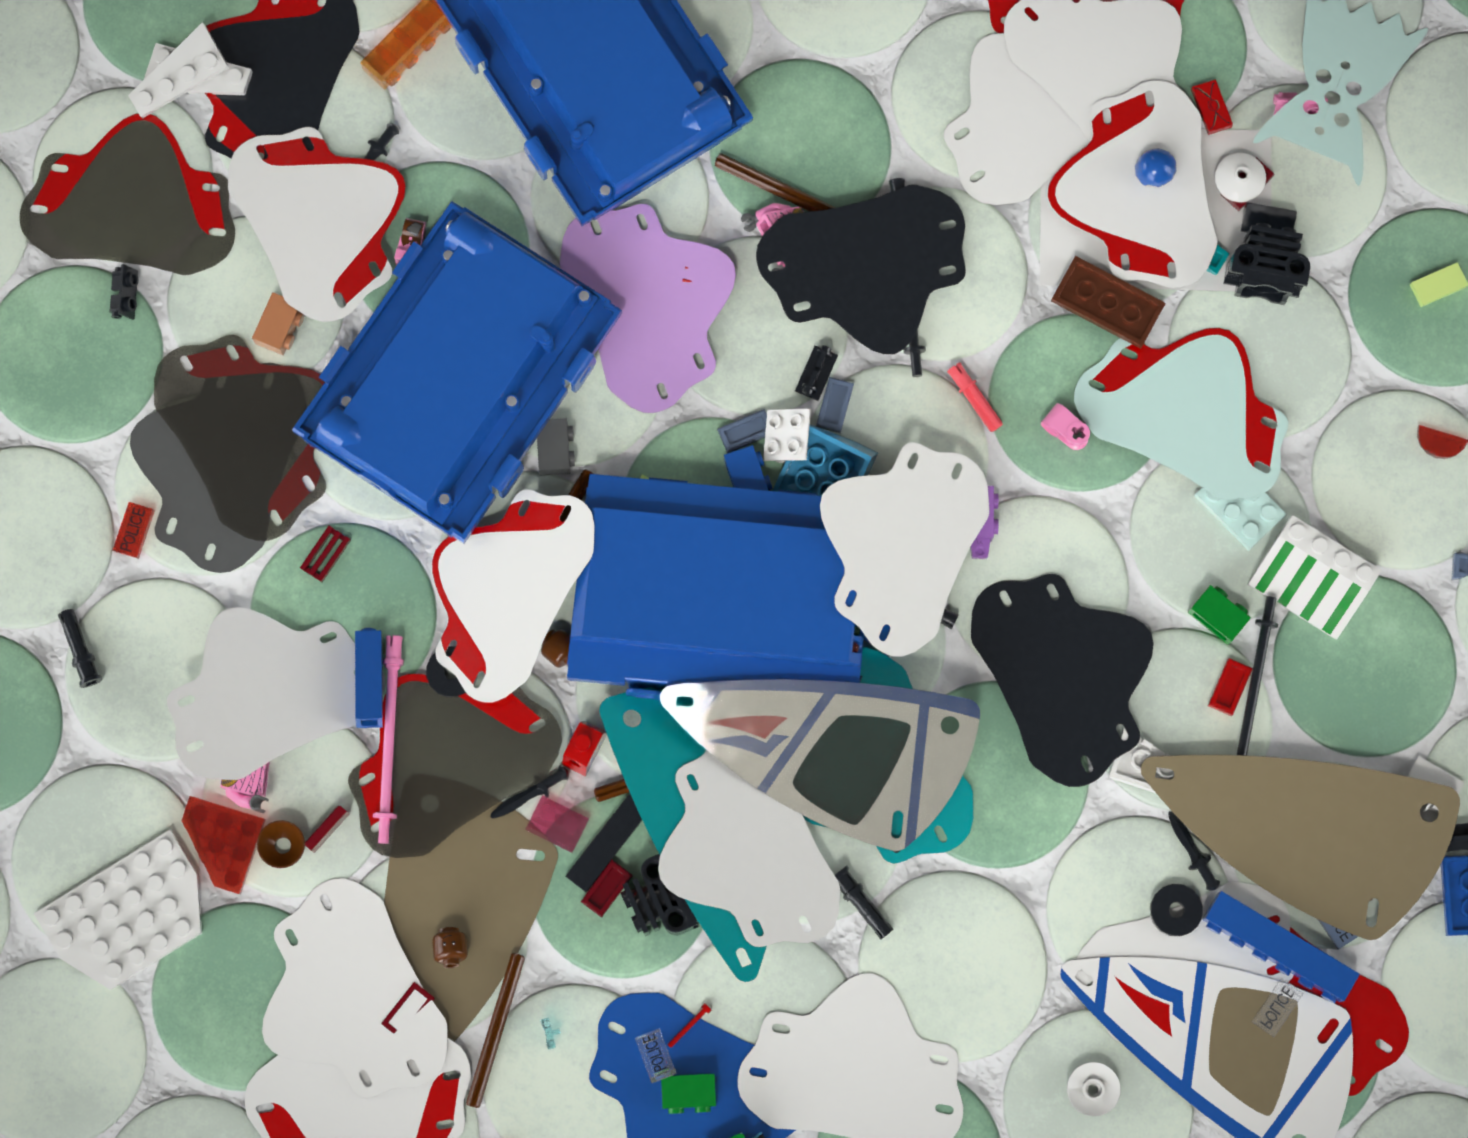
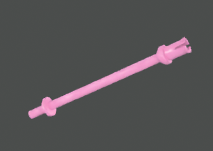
M390 635L386 636V658L383 659V665L387 669L381 798L380 812L373 814V818L379 819L378 843L389 844L390 819L397 818L396 814L390 813L397 679L398 670L403 666L404 660L401 659L403 637L396 635L392 637Z

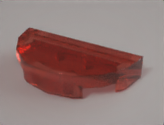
M1421 425L1417 427V439L1420 447L1426 454L1434 458L1448 459L1455 457L1468 443V439Z

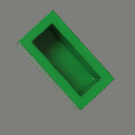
M1210 585L1188 611V614L1229 645L1251 617L1247 615L1248 610L1239 603L1234 604L1227 599L1228 594L1218 586L1214 588Z
M715 1074L661 1076L662 1109H668V1114L684 1113V1108L695 1107V1113L711 1112V1107L716 1106Z

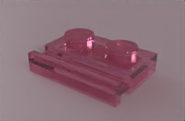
M542 795L525 830L573 853L589 822V818Z

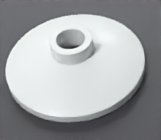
M1234 153L1225 157L1219 163L1215 172V183L1219 192L1225 198L1243 203L1255 199L1262 192L1266 183V173L1260 161L1252 155ZM1240 171L1245 172L1246 178H1240L1237 173Z
M1095 1062L1086 1063L1076 1068L1070 1075L1067 1083V1094L1072 1106L1080 1113L1087 1116H1101L1110 1112L1117 1104L1120 1097V1083L1116 1074L1108 1066ZM1091 1084L1097 1087V1093L1094 1095L1088 1092V1087Z

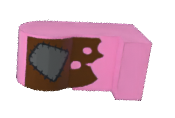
M409 218L405 219L402 236H400L394 257L396 265L413 241L421 246L425 239L426 222Z

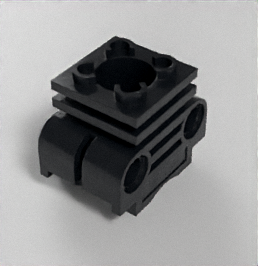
M1266 223L1252 224L1244 237L1243 243L1245 244L1240 245L1235 250L1227 263L1223 284L1236 286L1234 296L1242 298L1259 297L1280 305H1285L1289 296L1299 298L1303 286L1307 287L1310 274L1309 259L1305 255L1298 253L1301 249L1300 241L1303 234L1296 233V230L1293 228L1284 227L1280 230L1271 228V225Z
M657 854L648 858L642 864L641 874L645 884L640 886L636 878L632 880L635 889L630 890L628 883L622 884L625 891L620 893L627 909L632 907L636 914L631 919L638 933L643 931L645 937L650 935L647 928L650 925L657 932L660 930L657 922L662 921L668 933L675 936L682 935L699 926L684 898L678 897L668 890L660 880V876L655 879L648 876L650 868L659 866L660 855ZM673 915H680L684 920L681 926L672 927L669 924V919Z

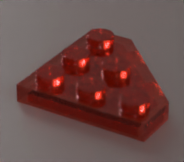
M189 796L181 821L214 887L241 895L257 848L258 836L264 827L266 819Z

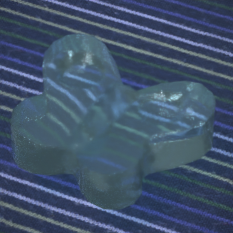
M549 1017L541 1019L548 1050L556 1048L554 1035L560 1034V1029L552 1030Z

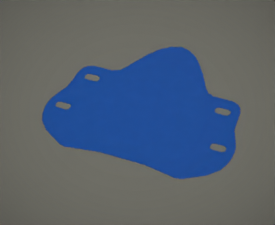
M635 993L622 996L610 1003L603 1012L598 1024V1049L590 1069L589 1080L595 1089L618 1100L623 1106L627 1138H731L741 1132L745 1138H753L759 1132H762L765 1138H786L796 1131L793 1129H776L769 1126L754 1114L740 1097L738 1090L739 1069L745 1057L755 1046L754 1044L748 1043L699 1019L670 1048L667 1044L695 1015L660 993ZM615 1022L623 1026L625 1033L621 1035L610 1030L608 1027L609 1023ZM653 1034H654L655 1037H656V1039L651 1040V1041L646 1042V1043H644V1042H643V1039H642V1038H644L645 1041H648V1040H649V1039H648V1036L650 1037V1039H653V1038H654V1037H653ZM653 1041H656L658 1043L655 1048L659 1047L662 1055H659L657 1057H663L664 1059L663 1062L659 1064V1066L661 1067V1069L667 1067L666 1069L660 1070L658 1072L654 1071V1067L657 1065H652V1060L654 1058L650 1059V1057L660 1054L659 1049H656L649 1053L648 1051L653 1049H646L647 1043L648 1048H652L656 1045V1043ZM657 1058L653 1061V1063L658 1064L662 1061V1059ZM752 1067L749 1070L752 1076L762 1078L767 1076L765 1069ZM603 1070L608 1071L617 1077V1081L610 1083L602 1079L600 1072ZM715 1074L716 1106L711 1107V1112L695 1113V1107L684 1108V1113L668 1114V1109H662L661 1076Z

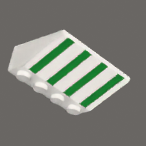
M1292 515L1248 585L1266 597L1277 598L1276 603L1337 640L1382 570Z

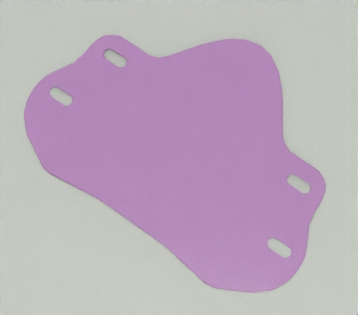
M637 204L621 210H611L596 220L602 230L600 235L594 234L590 222L581 227L575 218L568 225L563 237L560 268L609 299L613 305L622 310V315L598 348L607 386L612 393L628 406L643 413H655L668 409L690 387L712 375L716 368V360L707 340V331L724 307L734 288L736 277L734 263L728 255L717 248L668 237L663 232L654 209L647 204ZM638 214L644 215L648 224L646 230L640 228L637 221ZM683 278H684V279L691 280L692 282H682V281H683ZM695 353H699L703 359L705 367L701 370L697 368L693 359ZM657 384H664L668 393L667 399L660 397Z

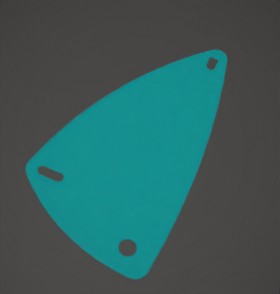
M643 688L644 690H654L660 692L664 690L657 688ZM626 692L606 698L601 703L599 712L628 790L659 855H661L667 840L685 814V803L675 782L676 773L683 765L701 757L707 749L680 725L663 706L661 700L626 696ZM676 697V706L692 707L695 703L692 697ZM635 710L640 714L641 722L638 726L629 727L624 723L623 715L626 711ZM687 775L691 789L697 791L699 786L694 775ZM685 899L699 924L735 977L743 982L754 980L759 973L767 946L755 947L748 943L735 916L730 911ZM756 919L752 920L751 923L756 935L762 936L764 932L760 922ZM739 948H743L752 964L742 967L736 951Z

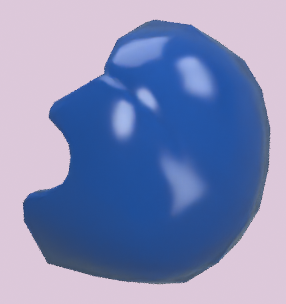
M1159 148L1146 151L1138 158L1135 164L1136 177L1145 186L1161 187L1172 181L1177 171L1176 160L1173 155Z

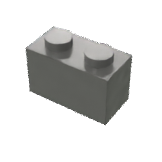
M567 418L549 419L537 437L540 476L571 474L570 466H575L574 451H569V441H574L573 426H568Z

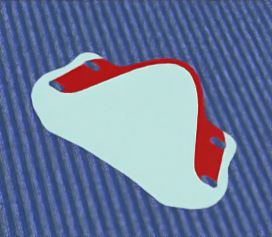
M1221 328L1204 329L1161 349H1152L1146 345H1143L1140 349L1120 338L1111 346L1102 361L1084 372L1077 382L1074 392V403L1080 417L1096 437L1136 451L1186 476L1218 498L1249 499L1260 496L1270 490L1278 479L1281 470L1280 448L1288 429V420L1282 412L1260 402L1255 396L1245 347L1239 338L1229 330ZM1127 348L1135 352L1138 357L1132 360L1122 355L1121 350ZM1095 380L1103 384L1105 390L1099 391L1089 386V381ZM1267 417L1275 421L1278 427L1272 429L1264 425L1261 419ZM1259 461L1269 466L1271 470L1269 473H1264L1256 469L1254 463Z

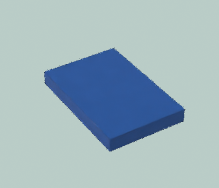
M1445 856L1440 865L1446 936L1468 935V856Z

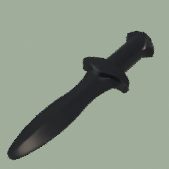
M389 123L377 142L369 140L368 144L371 146L363 159L375 160L382 154L387 156L388 153L384 148L395 135L399 134L398 127L395 124Z
M559 766L555 773L543 780L535 775L536 781L531 787L507 799L491 813L490 817L498 818L511 813L530 799L544 794L548 798V788L562 780H568V770L565 767Z
M1169 811L1168 816L1177 838L1187 850L1192 862L1188 869H1198L1206 883V890H1216L1220 885V881L1215 879L1207 866L1211 856L1206 858L1200 853L1186 826L1172 811Z

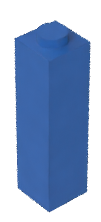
M364 628L361 631H355L356 728L383 727L381 630L374 628Z

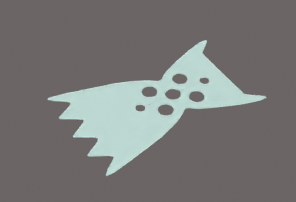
M1306 0L1302 48L1304 72L1309 87L1293 97L1272 116L1257 133L1253 143H1259L1272 136L1295 143L1348 165L1356 184L1359 186L1363 176V138L1357 107L1374 97L1393 79L1428 32V28L1418 30L1406 36L1403 31L1400 14L1397 13L1385 22L1378 24L1371 2L1350 13L1346 0H1327L1324 2L1321 0ZM1343 61H1346L1350 64V68L1348 70H1345L1341 67V63ZM1325 69L1329 71L1331 80L1328 83L1319 82L1316 79L1318 70ZM1349 82H1357L1360 84L1362 91L1359 95H1351L1347 92L1346 85ZM1329 91L1337 92L1340 95V102L1336 105H1330L1325 100V94ZM1308 100L1315 101L1319 106V110L1315 114H1308L1304 111L1303 104ZM1337 113L1346 114L1350 120L1349 124L1345 127L1336 125L1334 116ZM1316 127H1322L1324 133L1322 135L1316 134Z

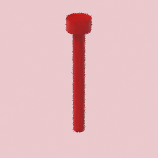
M705 1003L701 1006L703 1009L667 1044L670 1048L706 1012L709 1014L712 1011Z

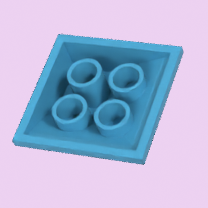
M810 424L807 460L786 461L772 491L787 490L817 493V496H822L829 486L839 480L857 476H868L878 452L856 441Z

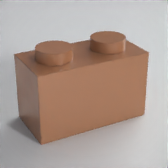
M272 292L252 339L256 345L284 356L286 349H291L295 339L293 333L297 326L300 327L302 325L305 315L288 305L283 296Z

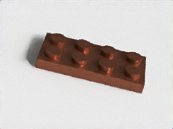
M1077 256L1074 257L1051 299V302L1140 349L1166 304Z

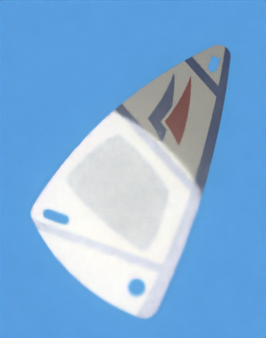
M790 679L715 681L671 685L666 687L661 693L662 705L679 724L718 760L754 787L821 825L891 851H900L909 846L942 811L967 767L980 720L979 706L968 698L902 687L855 682ZM676 697H692L695 703L692 707L676 706ZM948 716L955 717L959 722V729L954 734H946L941 729L942 720ZM895 811L903 813L902 834L899 838H893L891 835L893 813Z

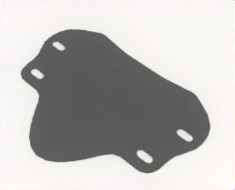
M263 363V365L281 366L274 363ZM274 372V379L269 389L263 387L267 373L227 376L222 389L216 387L218 377L206 378L201 393L195 399L169 406L147 415L136 424L131 432L130 447L132 455L141 471L162 497V507L154 528L157 539L168 546L184 552L198 567L215 573L231 572L244 565L263 547L266 541L271 511L268 513L269 500L280 484L290 452L298 438V435L292 429L307 409L303 387L294 373ZM176 518L175 530L173 534L169 535L166 533L169 520ZM209 544H214L216 549L213 558L207 561L205 559Z

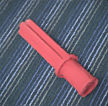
M961 362L951 367L947 373L950 374L959 387V393L965 395L990 432L999 429L1003 425L1002 421L975 385L977 381L971 379Z

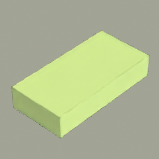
M1458 262L1410 284L1420 307L1468 286V282Z

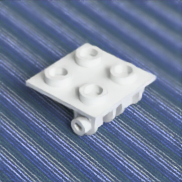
M811 409L767 410L763 461L785 463L786 461L807 460Z
M1418 756L1407 776L1449 786L1458 794L1465 783ZM1425 804L1420 810V816L1429 822L1436 820L1439 814L1437 807L1433 804Z

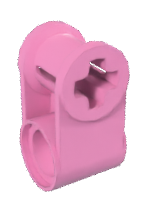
M1059 403L1055 404L1040 423L1049 434L1057 437L1073 450L1083 449L1088 443L1090 437L1089 427ZM1079 432L1082 433L1081 438H1073L1074 434L1077 435Z

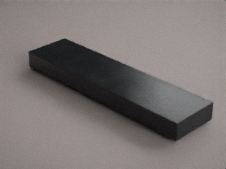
M631 794L627 796L565 876L586 893L642 822Z

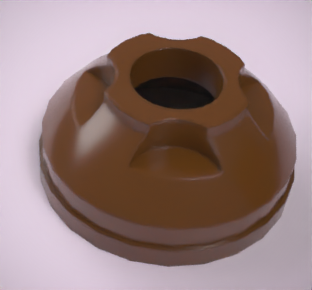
M284 820L274 821L261 830L257 840V850L259 856L267 865L279 869L293 866L301 859L305 850V838L300 828L295 824ZM281 838H287L291 843V848L287 853L282 854L276 850V843Z

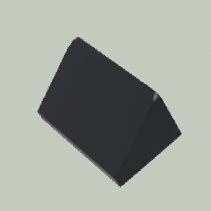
M1247 203L1244 207L1241 232L1247 233L1252 224L1256 225L1257 223H1266L1271 225V228L1280 230L1284 227L1294 229L1297 211Z

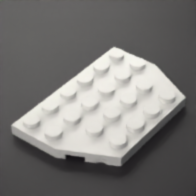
M168 830L40 909L34 915L61 960L112 990L202 934L198 890L199 878L172 830Z

